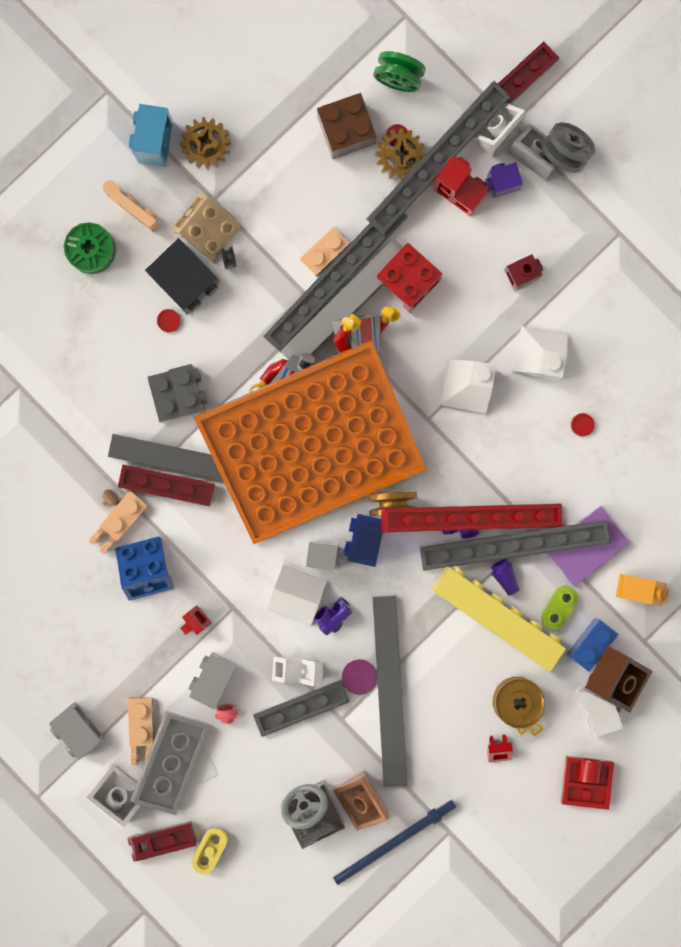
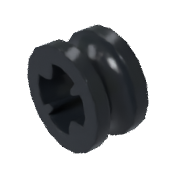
M233 246L228 250L221 248L224 268L228 269L229 266L237 267Z

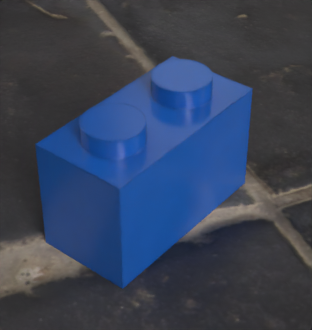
M594 618L566 655L590 672L603 655L607 645L610 646L619 634L600 619Z

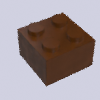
M361 93L317 108V118L332 159L376 144L377 136Z
M607 645L593 673L589 676L585 688L630 713L653 671Z

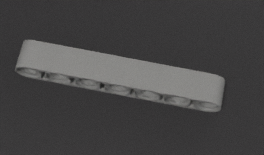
M395 239L391 241L282 349L281 353L288 360L292 355H296L301 358L303 353L313 355L334 335L332 321L345 317L349 318L351 314H355L384 285L377 279V274L403 247Z

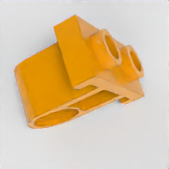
M620 574L616 597L663 606V602H666L668 599L669 588H666L667 583Z

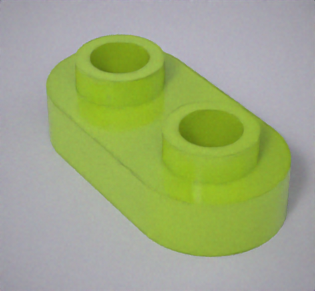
M558 587L541 614V621L548 629H560L577 604L578 595L572 587ZM566 593L570 595L568 602L562 600L563 595ZM557 614L558 620L554 623L551 622V615Z

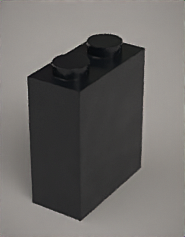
M179 238L145 269L146 273L186 314L189 311L192 313L196 311L202 304L200 301L206 295L211 296L219 288L217 285L220 283L219 279Z

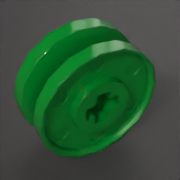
M383 51L379 54L378 63L381 66L375 67L373 77L378 82L402 92L415 93L419 91L421 86L419 78L424 77L426 71L423 63L399 52Z
M91 222L80 223L73 227L65 237L63 245L65 256L69 263L82 273L90 275L102 273L114 262L116 255L115 241L111 234L99 224ZM90 244H92L95 248L91 249L90 253H88L86 248H90Z

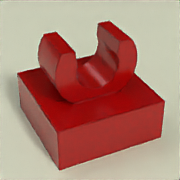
M196 605L182 616L186 623L180 629L185 635L192 630L198 635L211 624V621Z
M505 734L502 735V743L496 744L493 736H490L487 748L488 763L512 760V742L507 743V736Z

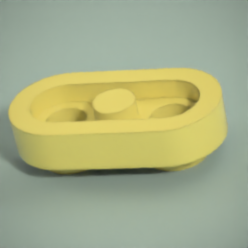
M212 827L205 833L192 859V866L196 872L208 874L215 868L228 841L227 834L222 828ZM214 835L219 836V837H220V841H219V842H213V841H212V836H214ZM206 856L209 862L206 864L202 863L201 857Z

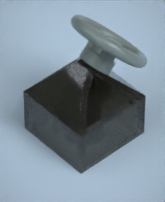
M325 780L314 785H300L291 790L282 800V818L292 828L302 849L345 828V821Z

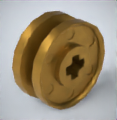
M398 491L368 495V501L379 503V508L369 510V516H381V508L416 507L407 505V501L417 498V492Z
M513 676L503 680L496 687L492 705L496 715L506 725L524 729L534 725L541 718L545 699L542 691L535 683L524 677ZM516 698L521 699L523 702L521 707L514 703Z

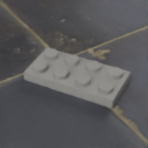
M165 711L131 797L132 803L173 815L177 814L211 726L208 723Z

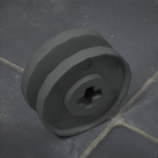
M560 122L553 126L550 134L542 142V150L548 160L558 168L566 172L577 173L582 171L587 161L595 153V145L592 139L579 127L570 123Z

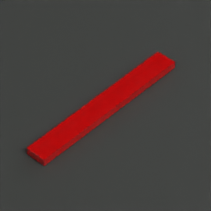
M562 503L381 508L382 533L561 527Z

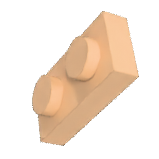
M333 227L300 258V261L317 277L350 243Z

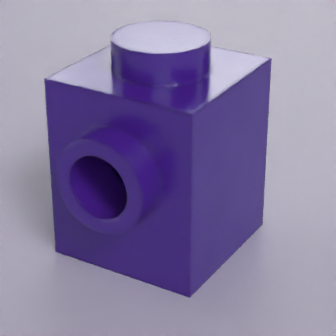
M516 162L508 165L499 163L492 166V170H489L485 179L486 187L489 189L488 192H492L493 198L519 191L523 186Z

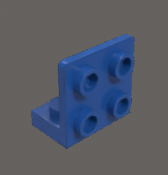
M160 536L115 549L121 588L129 601L174 589L173 580L167 570L163 543Z

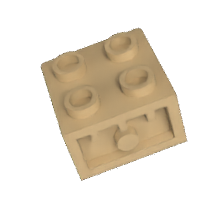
M199 193L171 227V230L185 238L210 261H214L221 253V248L226 247L241 228V225L209 196Z

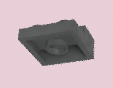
M192 364L169 369L167 372L147 377L160 423L205 411L204 405L208 403L204 390L200 391L198 382L202 381L198 368L194 369Z

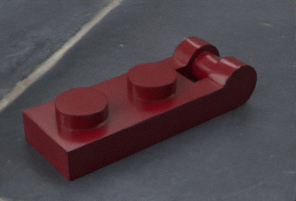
M192 821L143 834L132 835L127 838L129 846H132L133 853L131 856L133 862L197 846ZM146 842L148 849L142 850L141 843Z

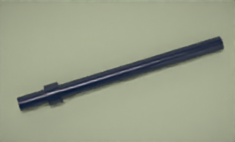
M451 799L439 808L431 809L427 812V816L333 877L337 885L341 884L432 823L435 825L442 820L441 817L457 808V806Z

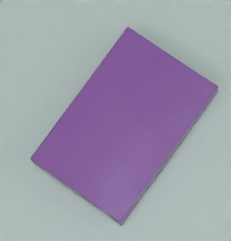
M601 506L577 524L608 520L611 544L548 553L573 586L579 584L630 544Z

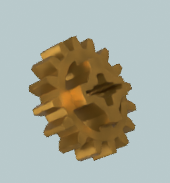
M202 117V123H198L194 119L193 127L185 126L188 133H181V137L185 140L180 142L181 148L185 149L182 151L183 156H189V164L196 161L198 169H200L202 164H205L207 170H209L210 164L217 168L218 160L226 161L223 154H230V149L226 147L231 145V139L226 138L229 136L228 130H223L224 126L222 123L216 126L214 118L207 122L205 117ZM215 132L220 136L221 143L214 139ZM209 139L210 144H206L205 147H202L201 142L205 143ZM190 144L197 147V155L191 150Z
M403 128L398 130V134L393 129L390 130V137L384 134L381 137L384 143L378 142L376 145L381 150L375 152V156L380 157L376 165H383L384 167L381 173L390 172L389 179L397 175L398 181H401L403 175L406 176L420 158L426 154L420 150L425 146L424 143H417L420 136L411 137L412 130L404 134ZM396 140L394 148L386 149L391 141ZM406 141L409 142L414 149H411L406 144ZM399 149L402 154H405L402 159H400L399 155L395 154ZM387 160H390L394 164V168L388 163ZM414 160L412 166L405 169L406 162Z

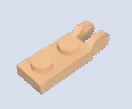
M108 180L104 183L103 191L112 201L152 232L158 229L159 224L155 220L157 216L148 208L142 210L137 206L139 202L130 194L124 196L122 189L114 181Z
M129 491L99 526L101 528L96 531L89 540V543L94 545L105 532L108 533L111 538L100 550L102 554H106L115 542H118L149 505L132 491Z
M153 697L128 699L129 746L131 747L132 765H138L139 762L138 746H146V761L154 741Z

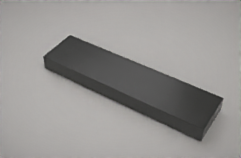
M338 680L257 712L253 716L261 737L347 704L349 699L342 681Z

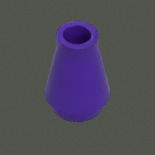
M507 559L500 560L490 567L492 570L491 575L506 591L508 596L520 590L513 565Z

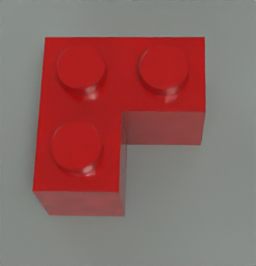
M453 155L436 177L433 190L468 216H471L487 195L489 189L479 177L473 178L470 175L472 168L469 167L468 161L462 157L456 158Z

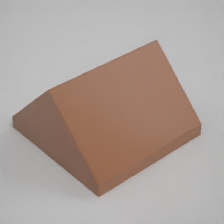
M365 771L360 772L333 790L357 831L387 821L390 818L389 810Z

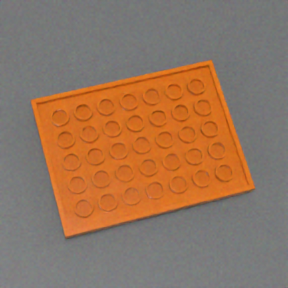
M372 340L194 417L253 545L427 470Z

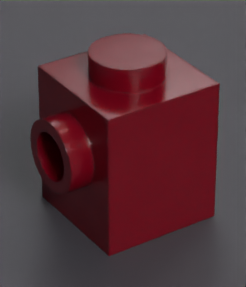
M533 254L506 266L504 271L515 291L539 280L542 276L543 267L538 258L535 259Z

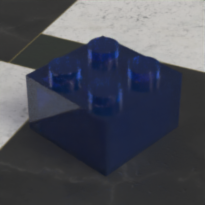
M357 514L356 518L351 517L349 532H353L351 541H346L343 555L347 556V561L375 567L383 535L381 519Z

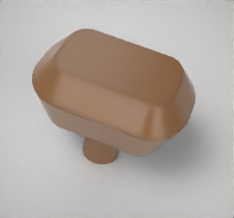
M111 489L104 490L102 495L104 499L102 504L104 506L107 504L113 506L119 503V498Z

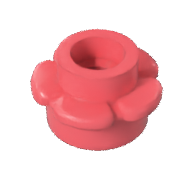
M224 704L217 707L215 718L220 720L222 724H230L234 722V719L239 714L236 711L235 705Z

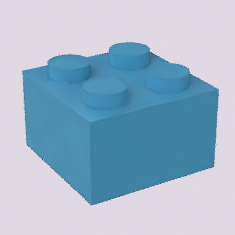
M139 104L138 111H134L133 115L135 132L130 135L129 148L132 149L138 163L166 167L173 120L169 110L165 107Z

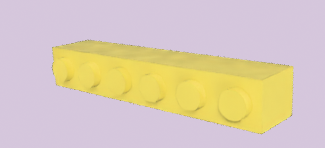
M446 566L431 590L541 667L551 672L566 648L560 645L562 640L552 633L547 636L541 632L543 627L531 619L528 623L522 618L524 613L512 606L511 609L503 605L505 600L495 593H492L491 596L483 591L485 586L475 579L472 583L464 578L466 573L456 566L453 569Z

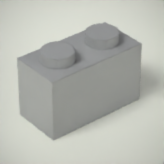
M309 542L306 567L335 570V565L340 566L342 551H337L338 546Z
M214 652L209 657L205 655L199 666L202 669L199 678L194 676L188 689L191 690L189 697L215 709L238 664Z
M75 702L49 723L52 727L50 729L51 733L58 740L62 739L67 745L65 747L67 752L73 758L77 757L79 760L105 739Z

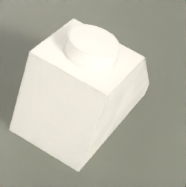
M582 688L577 689L592 735L597 738L623 729L621 722L624 721V717L620 707L616 708L614 704Z

